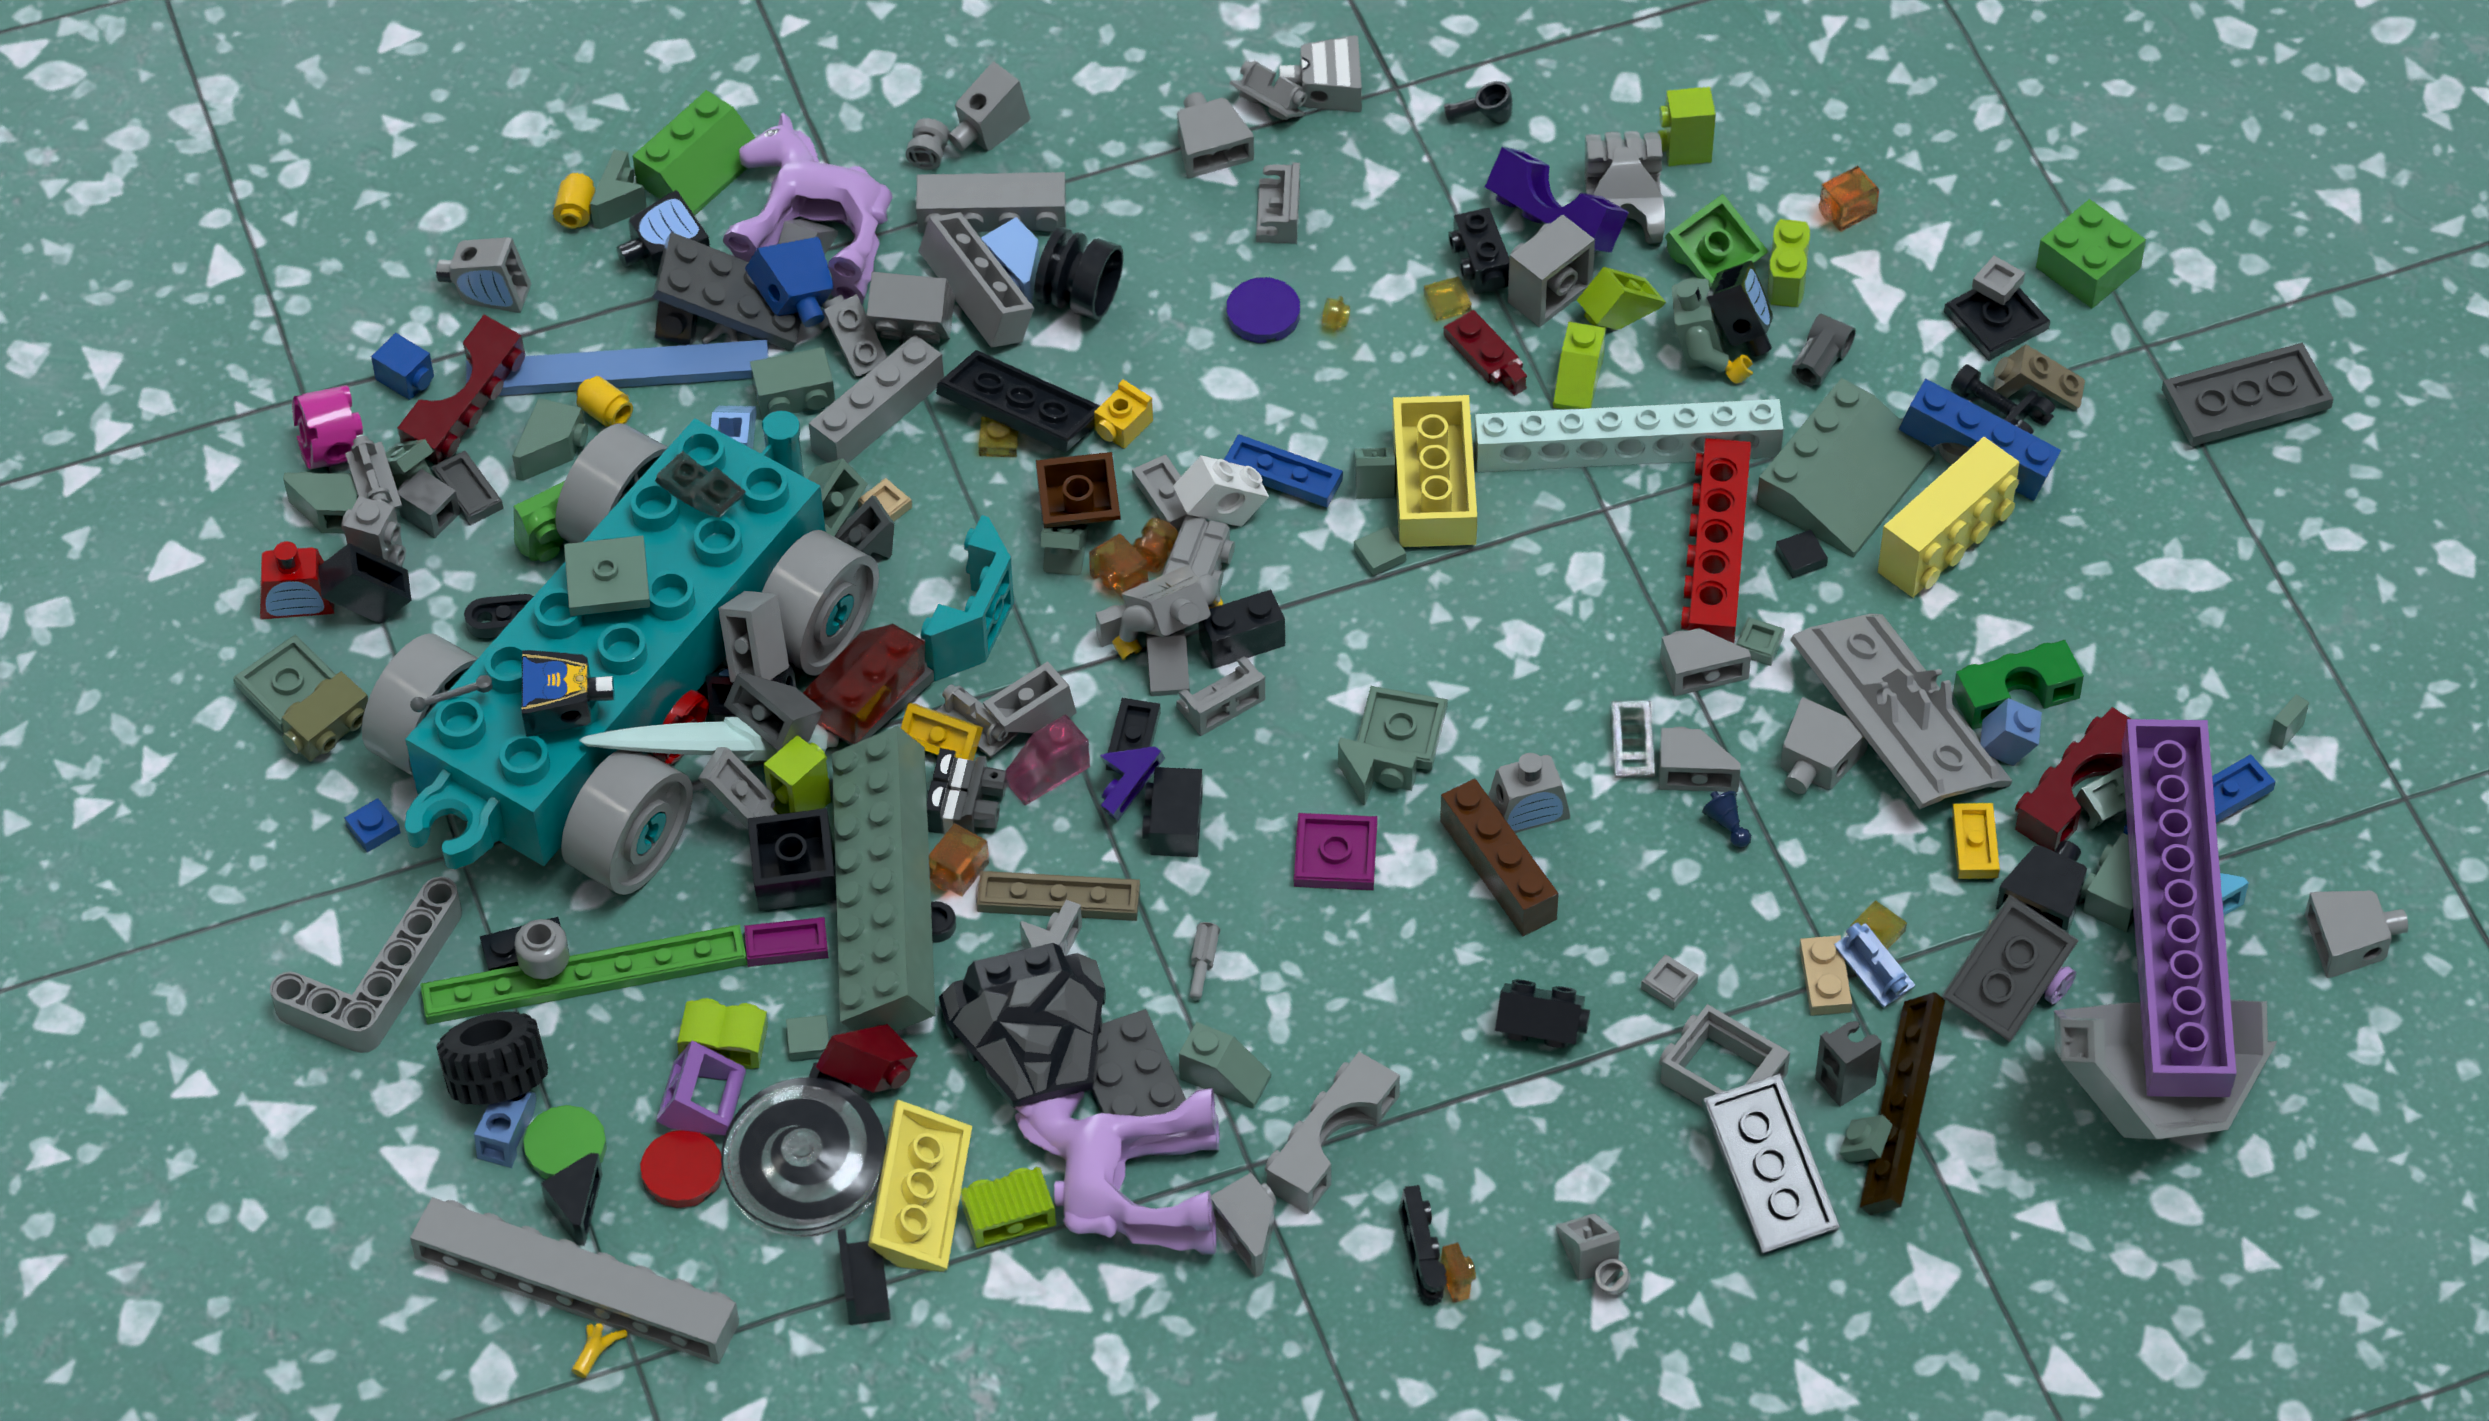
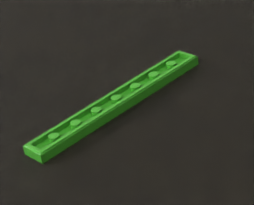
M738 924L569 956L568 965L555 977L548 979H534L526 975L518 965L421 983L420 985L428 1025L748 964L741 927Z

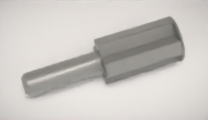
M1201 922L1196 927L1197 931L1191 957V965L1195 969L1189 995L1193 1000L1201 999L1206 971L1213 968L1220 928L1210 922Z

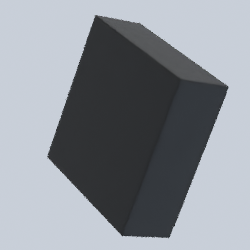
M1811 529L1776 542L1775 550L1792 578L1827 566L1828 557Z

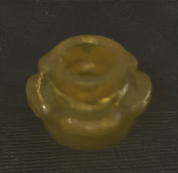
M1338 296L1337 299L1327 298L1323 308L1322 327L1333 329L1332 332L1334 333L1338 332L1340 327H1346L1349 320L1350 306L1344 304L1342 296Z

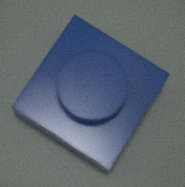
M379 798L344 817L346 827L367 853L401 833L398 822Z

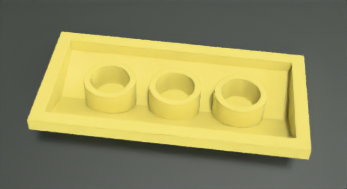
M898 1099L894 1103L868 1246L897 1267L944 1272L948 1268L972 1126Z

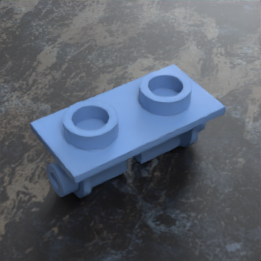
M1858 922L1847 929V936L1834 944L1836 950L1883 1008L1915 987L1913 981L1866 923L1862 926Z

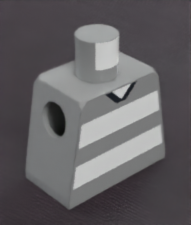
M1358 36L1303 44L1300 47V65L1279 66V76L1303 87L1304 93L1307 94L1306 102L1303 104L1306 108L1361 112L1362 86Z

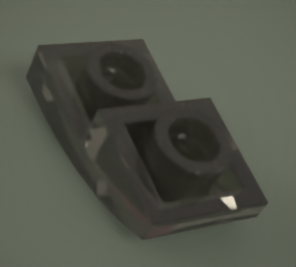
M684 451L668 463L657 474L655 480L662 488L684 503L717 518L722 517L746 492L717 467L709 473Z

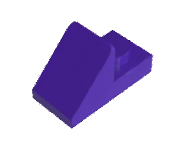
M1155 746L1100 755L1105 764L1122 775L1119 781L1113 779L1101 796L1104 799V802L1101 804L1103 810L1116 821H1119L1146 785V782L1152 777L1155 767H1159L1164 761L1165 757L1162 751Z

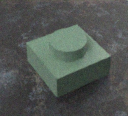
M1884 1115L1851 1120L1839 1154L1848 1163L1881 1158L1893 1124Z

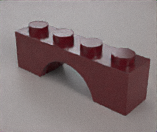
M485 314L463 341L466 360L472 367V373L467 384L458 393L443 400L429 401L419 399L397 427L401 442L426 439L434 452L425 459L435 465L444 461L446 457H451L455 454L461 442L460 438L468 428L472 429L477 425L482 415V409L490 399L494 400L499 396L504 386V380L511 371H517L525 359L522 335Z
M2113 707L2102 718L2099 716L2095 717L2086 729L2082 740L2079 743L2073 741L2065 750L2062 761L2056 768L2050 766L2040 778L2039 786L2032 793L2027 791L2019 799L2015 807V811L2018 813L2015 830L2036 844L2054 852L2061 841H2067L2078 828L2081 806L2075 799L2072 790L2080 782L2088 778L2105 776L2123 766L2121 744L2127 719L2131 718Z

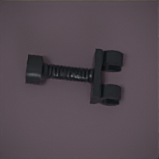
M1969 364L1964 365L1959 370L1951 385V389L1963 397L1974 394L2007 415L2004 419L2005 421L2030 434L2034 430L2028 423L2023 421L2028 414L2036 423L2046 425L2054 417L2051 413L2056 409L2055 405L2049 399L2039 397L2038 393L2033 389L2019 404H2016L1981 382V372Z

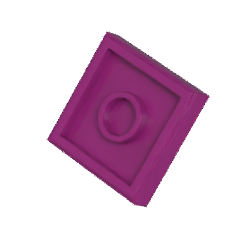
M1298 813L1294 887L1374 890L1378 816Z

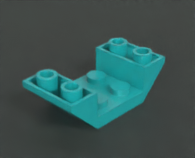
M981 515L975 529L970 528L964 541V550L968 551L966 573L970 574L971 590L977 592L976 596L971 595L969 597L965 611L938 604L932 618L927 617L921 629V639L925 641L923 662L927 663V667L934 671V681L985 663L1014 604L1011 556L990 518Z

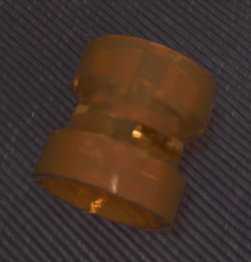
M1151 518L1147 520L1142 528V537L1136 539L1130 547L1129 555L1133 562L1144 570L1159 572L1165 566L1168 560L1167 553L1172 552L1179 532L1165 520Z

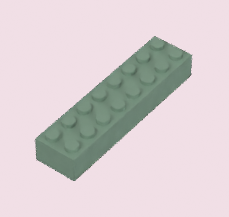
M898 726L832 753L840 1022L852 1031L888 1024L896 1032L936 1016L925 747Z

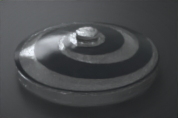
M822 1078L789 1079L761 1090L750 1098L736 1113L723 1141L722 1171L733 1201L741 1212L755 1224L785 1236H819L849 1224L859 1217L873 1202L878 1194L887 1142L883 1127L875 1111L864 1098L852 1089L835 1081Z

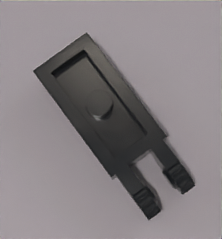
M1419 1185L1406 1186L1403 1189L1399 1214L1417 1293H1419L1418 1297L1421 1298L1420 1301L1424 1302L1423 1304L1428 1306L1438 1305V1302H1441L1444 1296L1443 1291L1447 1284L1445 1265L1439 1262L1440 1249L1436 1236L1431 1237L1428 1225L1432 1223L1430 1203L1428 1200L1423 1201Z

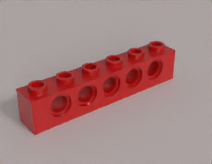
M1705 438L1704 453H1696L1694 476H1702L1701 484H1693L1692 506H1699V514H1691L1689 537L1697 538L1696 545L1688 544L1686 567L1694 568L1693 576L1685 575L1683 598L1691 599V606H1683L1681 630L1689 631L1700 628L1734 643L1751 442Z

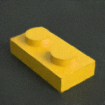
M908 703L901 724V729L925 747V751L938 755L940 748L956 751V758L972 761L974 760L984 728L915 703Z
M1993 803L1953 804L1952 819L1958 879L1998 878L2000 866Z

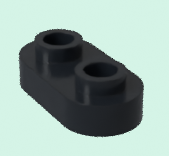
M516 594L476 599L465 609L466 627L472 635L479 638L498 637L534 596L530 594Z

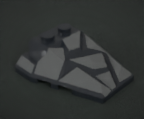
M1055 943L1045 944L973 961L968 966L964 980L953 982L939 996V1003L948 1033L954 1040L959 1038L966 1046L967 1055L973 1062L979 1061L986 1069L987 1078L1013 1108L1094 1089L1099 1053L1097 1041L1098 1034L1102 1030L1101 1011L1102 1005H1105L1106 990L1096 960L1079 953L1065 956L1060 945Z

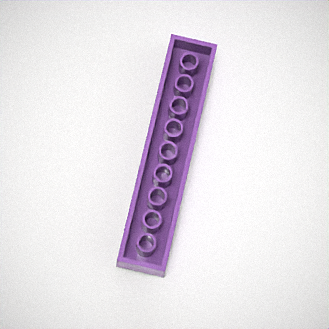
M2127 719L2121 746L2147 1096L2230 1097L2236 1077V1061L2208 720Z

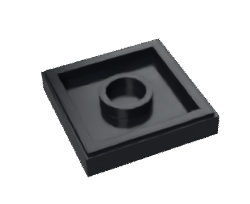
M2020 288L2004 305L1972 289L1945 303L1944 313L1988 361L2048 330L2050 320Z

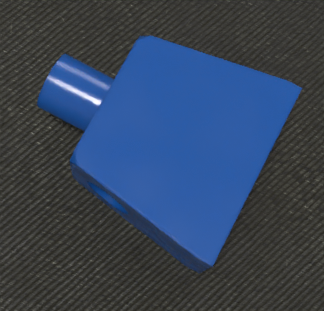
M819 237L757 248L746 265L745 270L774 314L782 316L798 313L805 327H813L821 323L825 316L820 307H822V304L825 303L833 291V282Z

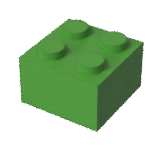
M2088 199L2040 239L2036 268L2093 309L2141 269L2146 239L2091 199Z

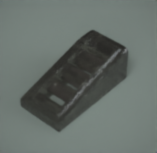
M1612 701L1609 712L1614 778L1654 777L1651 701ZM1621 720H1641V725H1621ZM1642 733V738H1622L1621 734ZM1622 747H1643V752H1622ZM1623 760H1644L1645 767H1623Z

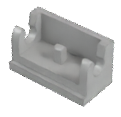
M1293 163L1292 165H1267L1263 168V175H1277L1280 178H1264L1259 181L1256 242L1297 244L1300 163Z
M1243 656L1237 660L1240 666L1236 667L1234 672L1192 695L1186 689L1178 693L1181 699L1176 701L1178 710L1200 736L1266 700L1265 676L1261 672L1259 673L1246 657Z

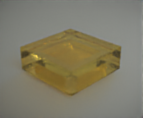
M1459 276L1424 285V296L1436 321L1471 311L1472 303Z

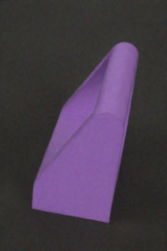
M692 1040L673 1062L656 1122L670 1129L725 1135L735 1113L746 1069L742 1065ZM697 1077L727 1080L717 1114L691 1101Z

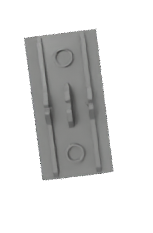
M1866 614L1807 628L1792 636L1790 641L1919 809L1942 801L1947 797L1987 787L1996 788L2011 785V778L1997 760L1990 757L1980 744L1981 740L1952 704L1950 680L1942 681L1940 688L1936 680L1939 675H1942V670H1926L1883 614Z

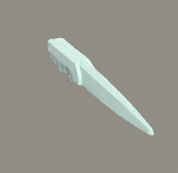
M725 717L724 722L675 723L627 728L588 735L579 740L584 745L592 747L688 755H713L717 747H727L739 760L745 761L769 760L778 752L777 749L738 717ZM817 723L812 737L807 743H815L825 753L827 747H836L838 745L839 737L830 731L827 732L823 724Z

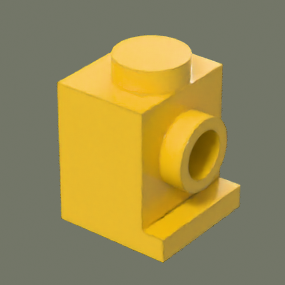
M1122 379L1118 383V389L1094 411L1095 431L1104 440L1112 441L1125 449L1153 422L1152 397Z

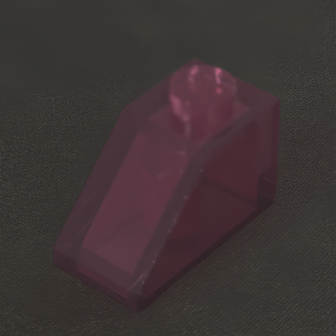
M1066 714L1032 734L1006 769L1007 785L1026 806L1090 767L1089 740Z

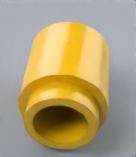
M571 173L559 185L553 216L557 222L566 228H580L589 222L591 215L590 203L596 191L590 177L582 173Z
M601 376L586 379L578 387L577 406L604 426L609 427L618 423L625 424L629 420L633 412V404L629 402V397Z

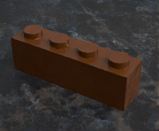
M1476 778L1441 794L1440 822L1520 934L1525 936L1556 921L1559 893Z

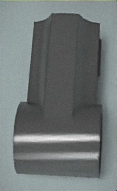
M1820 313L1811 326L1806 345L1792 365V374L1797 377L1799 383L1808 387L1821 385L1838 357L1843 359L1849 352L1855 338L1856 328Z

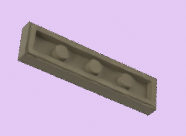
M981 871L977 912L1052 916L1054 912L1059 913L1065 901L1069 900L1081 905L1082 918L1137 921L1140 880Z

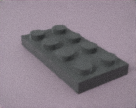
M673 232L669 234L665 242L652 298L755 338L767 340V342L789 351L797 343L801 325L799 314L793 313L782 316L774 314L745 270L748 261Z
M2303 342L2163 380L2161 389L2191 446L2332 408L2334 400Z

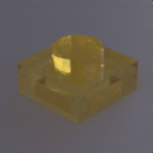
M981 417L978 446L979 456L1017 457L1019 431L988 417Z
M1875 900L1850 925L1851 927L1858 922L1862 926L1866 923L1888 950L1904 934L1907 922Z

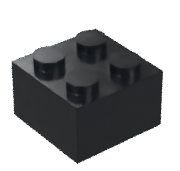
M827 808L747 818L754 889L759 911L837 901L834 848Z

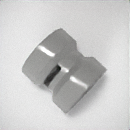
M924 118L918 120L912 132L913 139L910 140L905 152L907 160L913 166L920 169L932 170L937 168L943 157V148L946 147L949 140L948 134L950 131L947 126L936 119Z

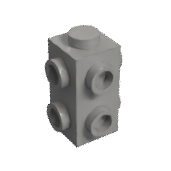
M359 496L352 510L348 509L342 519L341 528L345 532L347 544L355 545L401 567L405 559L406 548L402 544L400 535L401 525L397 521L395 507L383 500H371Z

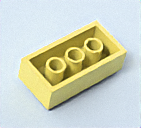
M1469 395L1393 397L1392 427L1400 545L1402 547L1476 545L1477 505Z
M1983 437L1883 526L1878 573L1912 598L1922 589L1931 588L1938 580L1942 571L1949 565L1951 567L1955 566L1973 543H1981L1994 524L1999 520L2001 522L2005 521L2011 515L2015 508L2013 501L2015 490L2019 484L2017 475L2020 462L1987 438Z

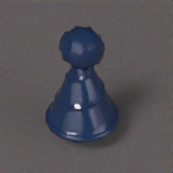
M1714 791L1710 794L1712 800L1703 807L1702 813L1731 831L1730 841L1734 847H1739L1740 849L1747 847L1751 843L1752 835L1748 829H1744L1739 825L1737 793L1735 791H1728L1719 795L1717 791Z

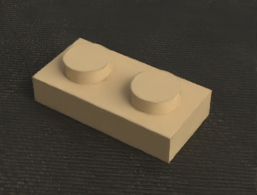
M1841 936L1800 939L1799 949L1811 1015L1851 1012L1852 999L1845 960L1834 945L1841 940Z

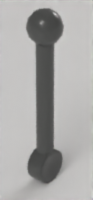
M481 675L476 679L475 683L424 699L422 697H415L412 699L410 707L414 712H422L426 706L476 690L482 693L489 692L493 687L492 679L488 675Z

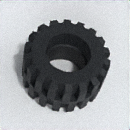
M503 1011L479 1015L449 1029V1032L443 1034L440 1042L437 1043V1053L448 1093L453 1100H457L459 1103L485 1105L507 1101L523 1095L538 1086L548 1074V1063L536 1020L528 1014Z

